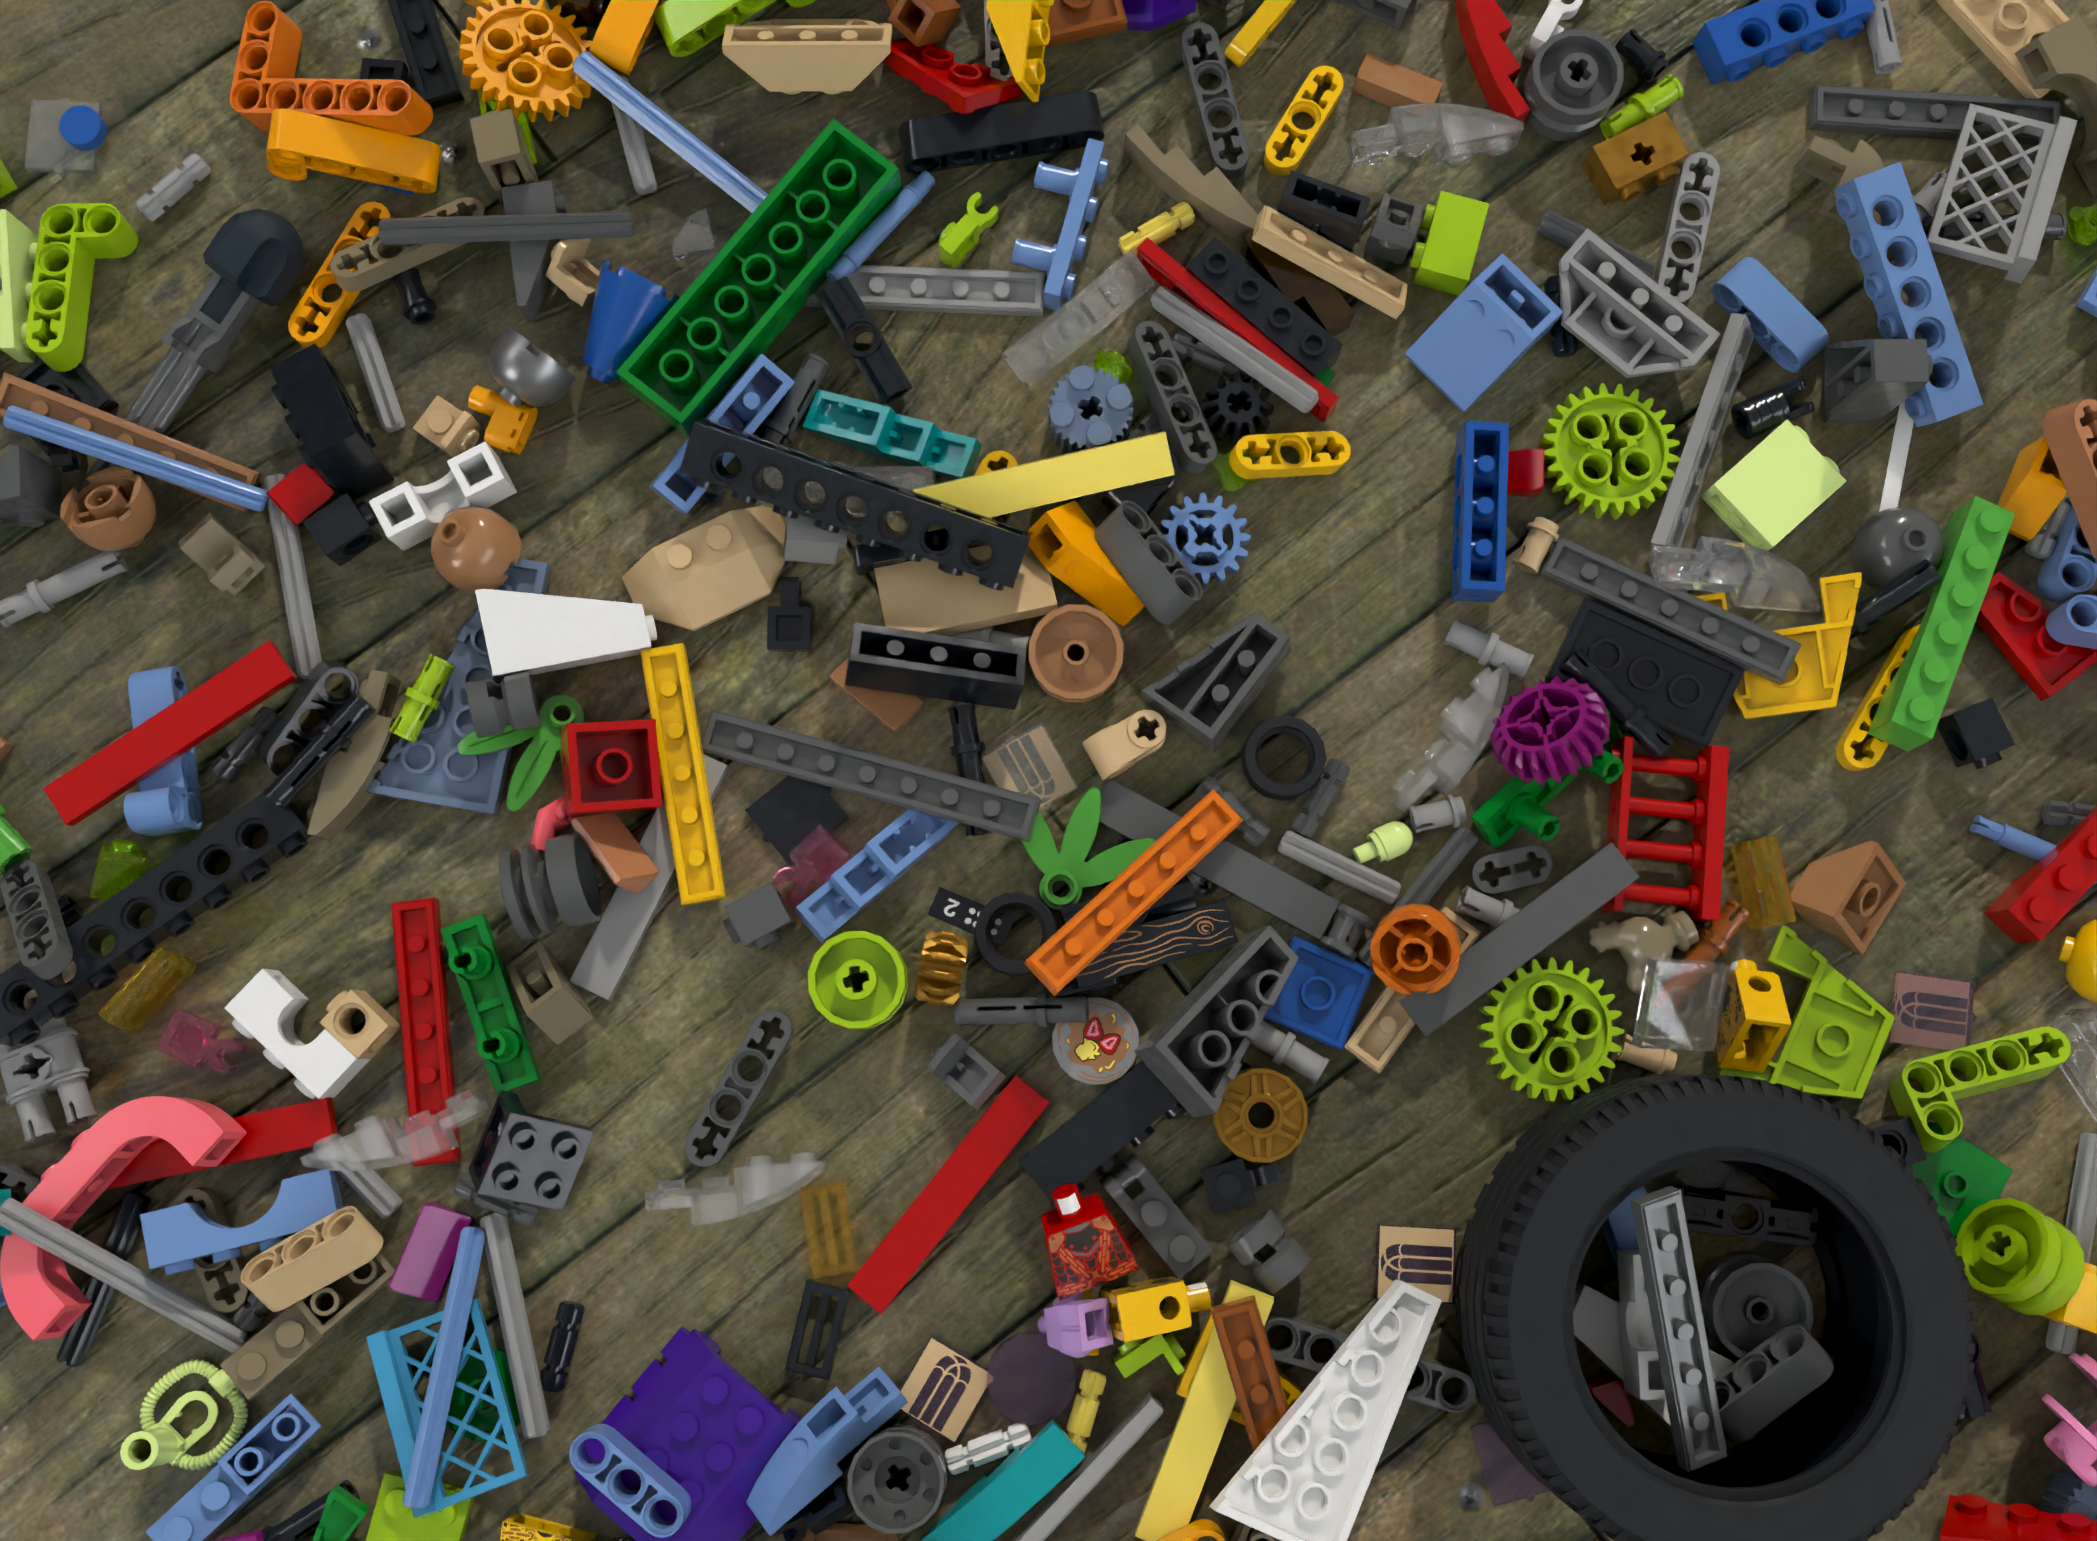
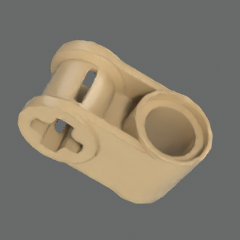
M1144 709L1115 725L1095 733L1086 739L1082 745L1102 780L1107 781L1125 772L1138 761L1160 749L1166 738V723L1159 713ZM1145 722L1147 727H1157L1154 730V740L1149 741L1146 736L1137 737L1141 723Z

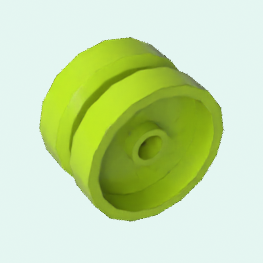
M866 931L843 932L828 939L814 954L808 970V992L816 1009L830 1022L854 1030L873 1029L890 1021L903 1007L909 990L908 968L901 953L883 937ZM858 973L866 974L869 980L863 983L862 990L856 989L852 983L853 977Z
M2012 1198L1994 1199L1975 1208L1962 1223L1956 1238L1958 1245L1955 1247L1957 1256L1963 1258L1964 1271L1968 1277L1969 1284L1977 1291L1994 1298L2002 1305L2025 1315H2044L2063 1307L2078 1291L2084 1275V1252L2077 1237L2063 1224L2051 1217L2045 1216L2041 1211L2028 1203Z

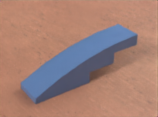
M908 809L867 842L863 850L834 872L829 881L795 908L794 913L817 939L824 944L921 860L959 823Z

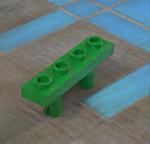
M1606 709L1610 717L1609 723L1611 727L1608 729L1610 741L1603 744V755L1592 756V767L1581 766L1577 769V776L1587 769L1606 783H1613L1621 776L1624 765L1621 763L1622 760L1606 751L1620 738L1609 710ZM1571 773L1562 776L1560 784L1553 778H1549L1543 786L1535 781V779L1525 784L1519 777L1512 778L1511 781L1471 816L1484 842L1497 850L1522 826L1543 841L1551 840L1558 833L1560 822L1556 816L1546 811L1543 807L1571 783L1576 776Z
M480 914L440 929L449 954V967L456 975L477 1038V1051L484 1059L495 1094L499 1095L500 1090L510 1092L542 1080L487 915Z

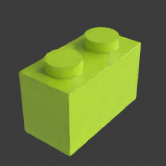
M1440 191L1434 205L1427 203L1420 224V229L1427 230L1424 242H1416L1409 267L1416 268L1413 284L1457 296L1464 291L1471 275L1489 203L1445 191Z

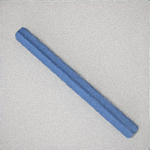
M583 51L574 60L573 70L577 75L751 213L767 197L768 194L590 52Z
M14 405L9 406L5 412L3 425L8 429L257 512H262L267 504L268 495L264 489Z
M464 1227L460 1233L402 1501L403 1505L409 1508H427L431 1499L486 1238V1231L477 1227Z

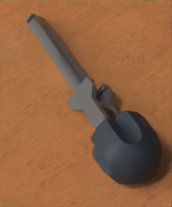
M252 209L233 215L221 226L203 253L205 264L214 270V273L185 316L172 324L162 338L171 347L130 406V412L125 417V420L160 434L163 431L165 432L207 369L218 374L227 360L231 343L258 303L261 301L270 307L278 306L282 303L298 279L304 264L302 239L295 227L284 216L269 210ZM97 459L86 477L94 472L109 467H119V465ZM86 477L80 484L83 488L90 484Z

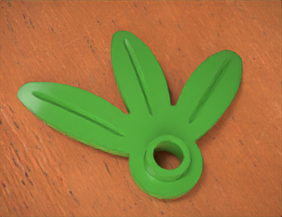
M557 695L546 700L540 709L541 726L516 731L510 725L506 726L503 734L478 738L474 730L458 744L460 754L480 755L501 751L531 738L533 739L519 759L509 784L506 805L510 811L519 810L535 794L546 778L556 752H560L562 764L560 729L566 724L583 723L584 719L583 709L574 698L566 695ZM558 709H565L569 712L570 718L566 721H558L553 714Z
M1090 788L1075 807L1064 833L1060 853L1057 852L1053 836L1039 811L1030 842L1021 840L1032 861L1044 874L1040 881L1039 893L1042 901L1053 910L1060 911V908L1077 904L1082 896L1083 888L1095 887L1113 881L1156 842L1153 838L1132 840L1109 848L1088 862H1085L1095 840L1100 822L1101 792L1098 788ZM1065 882L1069 886V893L1065 897L1055 896L1052 891L1055 883Z

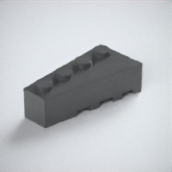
M1270 925L1247 933L1134 1051L1193 1118L1216 1114L1223 1101L1221 1096L1229 1081H1233L1242 1065L1240 1061L1250 1042L1255 1041L1262 1028L1260 1024L1267 1010L1275 1004L1299 959Z

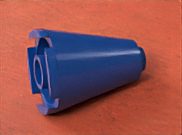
M604 260L600 268L582 363L589 366L586 372L587 375L610 385L612 378L621 381L616 371L680 297L674 294L672 300L669 301L664 298L666 292H664L665 288L622 266H619L617 273L611 271L613 264L608 260Z

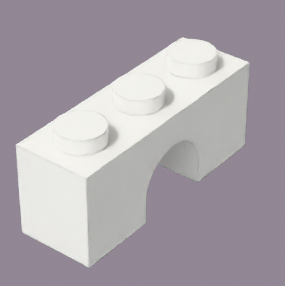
M486 441L449 459L447 463L450 471L438 481L424 486H413L407 481L369 501L390 541L405 551L432 537L437 525L443 518L457 508L467 506L488 508L517 493L502 461Z
M262 968L225 1007L234 1017V1020L231 1022L232 1025L249 1039L255 1037L266 1048L263 1051V1055L273 1065L280 1069L286 1067L297 1078L294 1084L304 1095L311 1099L316 1097L318 1099L335 1098L371 1059H357L326 1029L311 1043H302L294 1032V1019L298 1011L309 999L279 970Z
M1639 1249L1617 1250L1624 1391L1640 1400H1666Z

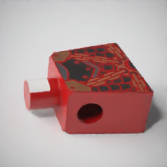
M1072 1183L1061 1185L1052 1192L1051 1196L1056 1209L1044 1213L1041 1216V1224L1050 1273L1059 1301L1139 1270L1129 1241L1099 1194H1093L1081 1199L1077 1186Z

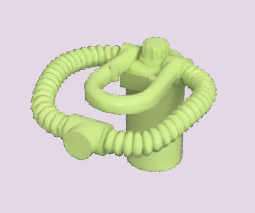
M190 1359L180 1363L171 1372L169 1371L166 1375H163L154 1384V1387L152 1386L150 1391L147 1392V1396L144 1397L145 1402H142V1408L140 1409L141 1414L139 1415L141 1418L140 1424H143L141 1428L144 1431L132 1433L125 1439L120 1450L121 1460L125 1466L133 1470H142L170 1463L173 1467L179 1465L180 1468L184 1467L185 1470L189 1468L190 1470H195V1468L200 1470L201 1468H206L207 1465L211 1466L213 1463H217L218 1459H221L234 1446L237 1438H240V1434L243 1433L247 1423L246 1418H248V1408H245L247 1403L244 1402L245 1398L242 1397V1393L239 1392L237 1386L223 1369L218 1370L213 1364L204 1360L200 1361L199 1359ZM191 1373H200V1375L209 1379L208 1383L223 1398H227L232 1403L231 1406H234L232 1409L234 1410L235 1418L228 1433L216 1445V1448L214 1447L205 1454L192 1457L186 1454L187 1450L212 1430L218 1420L219 1407L215 1398L204 1391L188 1392L175 1402L159 1423L155 1424L154 1417L152 1416H154L153 1408H155V1404H157V1400L160 1399L162 1393H165L169 1387L184 1376ZM194 1400L202 1401L208 1408L207 1420L199 1428L193 1429L191 1431L192 1434L184 1439L170 1424L176 1417L183 1415L182 1409L189 1402Z

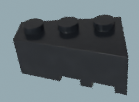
M316 343L270 367L277 383L271 387L282 407L289 410L290 414L285 416L286 423L296 438H301L303 444L298 446V450L310 469L318 467L342 495L347 493L354 500L394 480L389 468L373 452L372 448L377 445L370 433H364L356 415L358 410L339 374Z

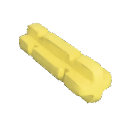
M1182 201L1171 207L1170 213L1165 211L1137 227L1138 231L1136 233L1130 231L1119 239L1118 245L1126 259L1132 260L1137 257V247L1147 237L1158 245L1175 235L1177 228L1183 230L1192 225L1195 221L1193 209L1186 201Z
M1091 1369L1083 1371L1079 1384L1081 1392L1076 1393L1066 1430L1069 1431L1068 1436L1079 1446L1084 1454L1087 1447L1085 1438L1090 1437L1100 1404L1098 1395L1103 1394L1106 1384V1375Z

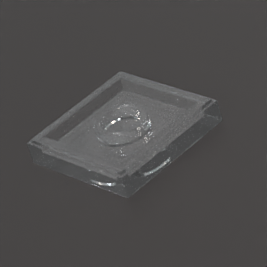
M1647 958L1632 1044L1640 1048L1715 1051L1730 966L1722 962Z

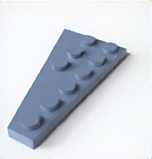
M519 558L517 565L513 562L510 563L509 568L504 573L508 578L494 590L546 595L552 567L548 563ZM478 608L468 626L464 625L457 637L458 643L447 660L456 668L449 680H447L437 700L440 702L437 711L432 710L415 744L402 737L398 744L394 743L386 757L388 758L387 763L378 778L372 780L366 792L498 816L513 747L480 755H462L458 751L460 741L475 730L467 699L466 682L487 678L494 680Z

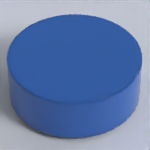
M79 105L68 109L62 115L59 122V131L62 137L75 149L90 151L103 143L107 135V126L103 118L94 109Z

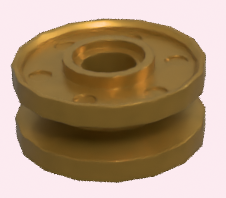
M1247 1068L1238 1072L1233 1081H1229L1221 1096L1223 1101L1216 1114H1213V1124L1219 1139L1235 1155L1250 1162L1271 1163L1288 1156L1301 1143L1308 1126V1107L1301 1090L1289 1077L1269 1068ZM1265 1102L1270 1107L1271 1118L1266 1125L1255 1127L1248 1119V1112L1254 1104Z

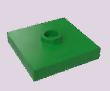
M1928 1122V1127L1934 1133L1943 1135L1939 1124ZM1959 1136L1938 1152L1928 1153L1924 1151L1927 1159L1910 1165L1914 1170L1912 1175L1924 1182L1929 1193L1938 1203L1937 1212L1939 1215L1946 1217L1950 1226L1949 1229L1955 1239L1962 1223L1975 1208L1991 1200L1998 1199L2013 1169Z

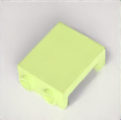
M1787 419L1700 497L1759 558L1789 534L1839 489L1846 480L1840 474L1836 463L1830 458L1822 456L1810 443L1807 433L1800 427L1793 426Z

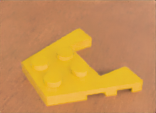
M1861 572L1824 577L1818 580L1825 623L1772 630L1800 643L1801 646L1780 686L1745 670L1732 696L1744 720L1836 707L1858 593L1862 582ZM1725 592L1695 596L1727 610Z

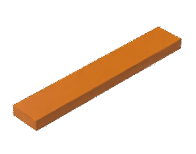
M1214 789L1211 790L1027 958L1024 964L1055 996L1242 823L1243 819Z

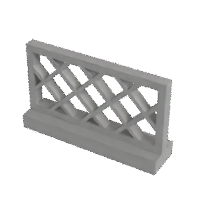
M1970 103L1927 235L1930 249L2006 270L2004 279L2022 283L2036 262L2078 120L2060 116L2054 125ZM1974 120L1991 124L1997 134L1981 140L1972 127ZM2023 132L2038 136L2040 139L2037 146L2024 151L2014 136ZM2003 141L2013 156L1997 163L1988 147ZM1977 153L1986 168L1970 174L1962 159ZM2019 164L2028 179L2013 185L2003 170ZM1992 175L2003 191L1986 197L1977 182ZM1966 187L1976 203L1960 209L1951 197V193ZM2008 198L2017 210V215L2002 220L1993 204ZM1982 210L1992 226L1976 232L1966 216ZM1953 222L1957 224L1965 238L1958 241L1938 237L1941 227ZM1998 233L2007 246L2005 254L1988 250L1982 239Z

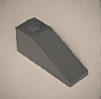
M552 180L501 188L505 215L570 213L566 195H559ZM562 239L509 241L517 306L528 322L537 320L551 281L545 276L552 260L550 254L553 247Z

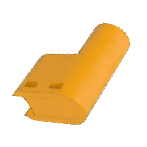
M478 385L472 389L468 399L469 409L491 417L485 431L484 442L486 441L488 445L506 452H514L520 455L537 419V408L523 402L517 408L497 392Z

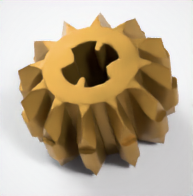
M930 931L925 936L914 990L918 1000L926 1001L928 1004L936 1006H952L958 1000L968 952V942L965 937L948 931Z

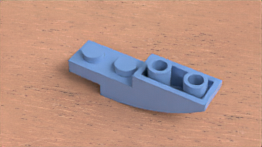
M879 1366L845 1395L841 1393L837 1386L831 1390L801 1419L766 1464L755 1482L746 1503L770 1536L843 1474L837 1465L841 1459L908 1403L900 1390Z
M290 1393L217 1461L218 1465L146 1531V1534L153 1541H206L214 1532L223 1528L300 1452L323 1426L294 1394Z

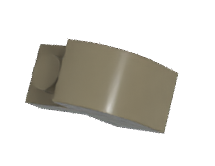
M1816 135L1800 152L1793 166L1830 184L1817 213L1847 226L1845 220L1840 217L1836 208L1837 196L1834 189L1857 177L1884 168L1878 153L1862 139H1859L1848 151L1842 148L1838 142Z
M211 512L204 516L178 541L180 549L207 572L209 581L222 592L227 589L233 596L265 567L261 559Z

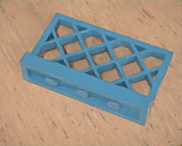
M479 1299L472 1300L470 1313L475 1329L467 1345L462 1347L463 1352L460 1357L454 1385L475 1395L463 1420L448 1414L447 1421L459 1426L447 1451L442 1449L440 1451V1456L443 1459L439 1467L437 1465L429 1506L424 1509L411 1508L414 1518L430 1516L443 1511L447 1507L529 1476ZM444 1310L393 1330H383L366 1337L405 1486L424 1401L420 1400L417 1388L425 1373L431 1372L430 1364L434 1358L439 1331L436 1332L429 1327L441 1323ZM422 1331L435 1339L423 1361L420 1362L408 1356L403 1337ZM477 1341L479 1342L482 1354L473 1350ZM470 1355L484 1361L487 1370L479 1390L457 1380ZM411 1364L419 1368L415 1376L413 1375ZM490 1384L494 1398L485 1394ZM482 1399L497 1406L500 1416L491 1434L470 1425ZM502 1429L507 1442L498 1438ZM466 1430L488 1440L475 1465L454 1455ZM494 1444L510 1452L514 1471L497 1477L482 1469ZM451 1461L471 1471V1474L462 1491L446 1497L441 1478ZM478 1476H481L488 1480L486 1482L473 1486Z

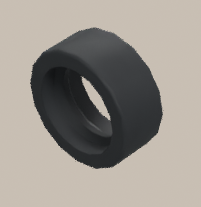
M1288 715L1271 717L1257 725L1244 744L1241 755L1243 774L1250 786L1264 797L1279 801L1296 799L1308 792L1323 774L1326 762L1324 742L1316 729L1303 719ZM1286 733L1294 735L1303 742L1308 752L1309 761L1307 770L1299 779L1282 784L1272 781L1264 775L1259 767L1258 753L1260 746L1267 738L1274 734Z
M1023 892L1004 893L990 900L980 912L975 925V943L983 960L995 971L1009 976L1028 975L1032 972L1024 964L1027 958L1023 960H1010L1002 957L994 949L990 934L994 920L1001 913L1009 909H1023L1030 912L1037 918L1042 928V940L1039 947L1057 932V924L1049 907L1037 897Z

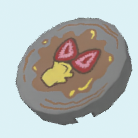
M1103 997L1088 998V1023H1056L1052 1033L1053 1053L1059 1066L1072 1079L1088 1085L1108 1084L1122 1077L1134 1064L1137 1055L1134 1051L1139 1047V1032L1131 1014L1119 1003Z

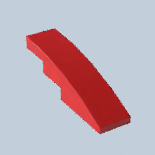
M1454 0L1458 26L1470 65L1487 103L1508 136L1522 127L1531 110L1514 85L1522 67L1505 44L1512 24L1495 0Z

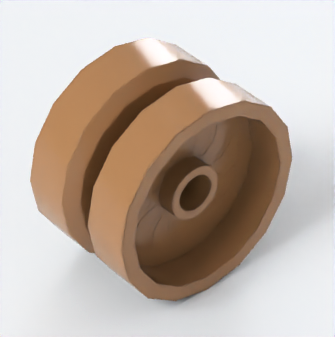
M1067 604L1050 611L1036 624L1029 640V666L1035 682L1048 696L1064 703L1083 704L1101 697L1114 684L1123 664L1124 643L1117 626L1104 612L1088 605ZM1077 645L1079 646V652L1084 651V657L1081 660L1073 661L1068 657L1071 646Z

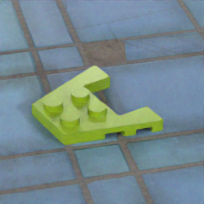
M1781 925L1775 935L1765 963L1808 981L1792 1019L1791 1026L1787 1031L1775 1062L1770 1061L1763 1073L1719 1068L1717 1075L1767 1080L1772 1084H1783L1814 1095L1862 1099L1895 1017L1851 979L1847 980L1828 964V960L1819 952L1808 947L1796 936L1797 934L1792 929Z

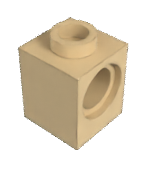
M352 989L349 992L343 991L332 999L326 1007L329 1013L319 1022L357 1059H372L401 1029V1025L366 991ZM361 1010L365 1015L366 1022L364 1028L359 1033H356L351 1027V1018L356 1011Z

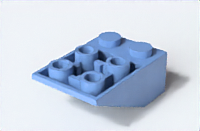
M1502 253L1469 284L1405 352L1404 356L1464 413L1553 328L1563 311Z

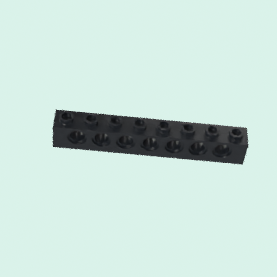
M701 418L694 422L679 471L691 476L690 482L699 487L715 490L716 485L732 490L731 496L739 501L757 504V500H761L774 505L773 511L782 516L797 519L799 514L815 519L814 525L822 530L839 533L840 528L857 534L855 539L865 545L880 547L881 543L898 548L897 554L905 559L921 562L922 557L938 562V569L955 576H962L963 572H967L980 577V584L1000 591L1004 589V586L1013 589L1032 532L706 418ZM725 452L734 453L739 457L741 461V471L739 474H731L724 468L722 460ZM766 467H774L781 472L783 485L780 489H774L765 482L764 471ZM807 482H817L823 487L825 499L822 503H814L807 498L805 494ZM857 496L865 502L867 513L864 517H854L847 511L846 500L848 497ZM888 512H902L908 519V529L902 532L891 529L887 523ZM934 525L944 527L949 532L950 543L944 546L933 544L928 537V528ZM974 540L985 541L991 548V557L986 560L975 559L969 552V543Z
M262 792L66 928L73 950L71 962L74 961L76 964V974L69 982H64L63 972L52 979H39L23 965L21 960L0 974V1044L21 1046L30 1042L41 1033L39 1027L52 1018L59 1019L73 1012L80 1005L78 1000L92 990L100 991L110 986L118 979L119 975L117 973L131 963L138 964L145 961L157 951L156 945L169 936L177 937L194 926V919L207 909L212 911L228 903L233 897L232 892L244 883L252 884L265 877L271 870L269 867L271 864L283 856L288 858L303 850L308 844L306 840L313 835L307 834L309 826L293 802L284 810L273 803ZM267 829V842L262 847L253 849L252 838L254 834L259 830ZM229 855L231 860L230 867L225 873L216 875L214 870L215 863L220 857ZM191 881L193 887L191 895L186 900L179 902L177 899L179 887L183 883ZM152 908L154 911L152 923L148 927L141 929L139 925L140 915L146 909ZM113 934L115 937V947L109 954L103 956L101 944L107 936ZM35 989L37 993L36 1003L32 1008L26 1010L24 1007V997L30 990Z

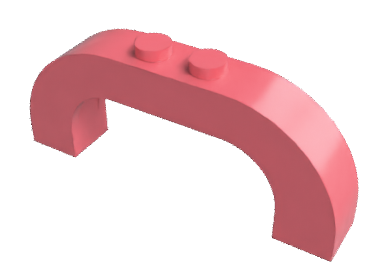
M150 1096L131 1100L112 1109L90 1129L80 1133L71 1144L72 1149L60 1162L49 1167L41 1175L40 1183L22 1204L71 1230L85 1211L150 1143L164 1139L172 1144L192 1166L217 1167L247 1132L228 1113L201 1100L167 1096ZM12 1231L11 1235H5L1 1250L0 1277L3 1294L10 1312L33 1341L61 1338L92 1303L69 1277L64 1260Z

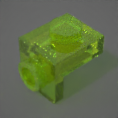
M113 839L112 844L101 843L90 897L108 900L143 876L148 861V851L140 850L141 844L130 840Z

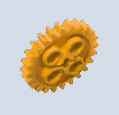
M490 0L489 11L478 6L476 8V17H468L466 30L461 31L459 60L463 61L462 74L464 76H471V90L482 89L481 101L483 103L492 99L497 100L496 111H503L508 106L512 108L516 120L522 111L527 112L530 121L534 123L537 113H543L549 122L553 119L554 110H557L562 116L568 117L570 105L579 110L582 99H589L592 86L573 70V62L583 51L589 52L592 41L586 40L587 28L579 27L574 29L576 16L573 14L562 18L560 16L561 5L559 4L550 11L546 9L545 0H539L537 5H531L530 0H522L521 4H516L514 0H505V6H501L496 0Z

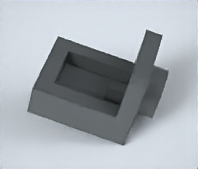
M953 1034L949 1040L937 1047L933 1054V1059L927 1065V1068L933 1074L943 1080L977 1111L1006 1077L957 1034Z

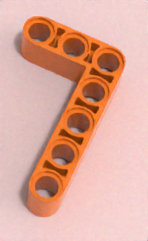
M259 1L248 10L230 91V104L236 112L261 131L269 133L273 110L283 108L402 135L421 134L431 125L433 120L431 105L404 81L394 79L294 78L302 42L300 27L271 1Z

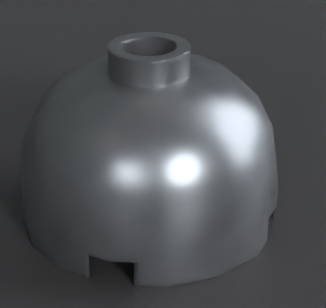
M509 326L498 337L490 353L489 367L491 375L501 385L497 393L517 408L522 402L533 407H547L558 402L577 380L566 368Z

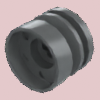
M577 832L547 839L545 843V860H543L536 846L531 843L523 845L521 854L515 848L502 850L499 855L501 893L512 924L521 939L536 938L540 929L544 934L554 933L557 927V912L568 928L600 921L601 898L595 869L587 846Z
M891 1425L874 1433L855 1454L848 1471V1496L855 1513L869 1527L886 1534L907 1533L924 1525L937 1511L948 1483V1468L940 1444L928 1432L911 1425ZM895 1464L899 1469H904L906 1466L910 1469L911 1473L906 1479L907 1486H904L901 1481L895 1484L890 1481L889 1478L894 1472L892 1465Z

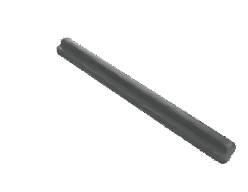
M628 211L383 218L379 221V237L386 245L621 238L634 235V219Z

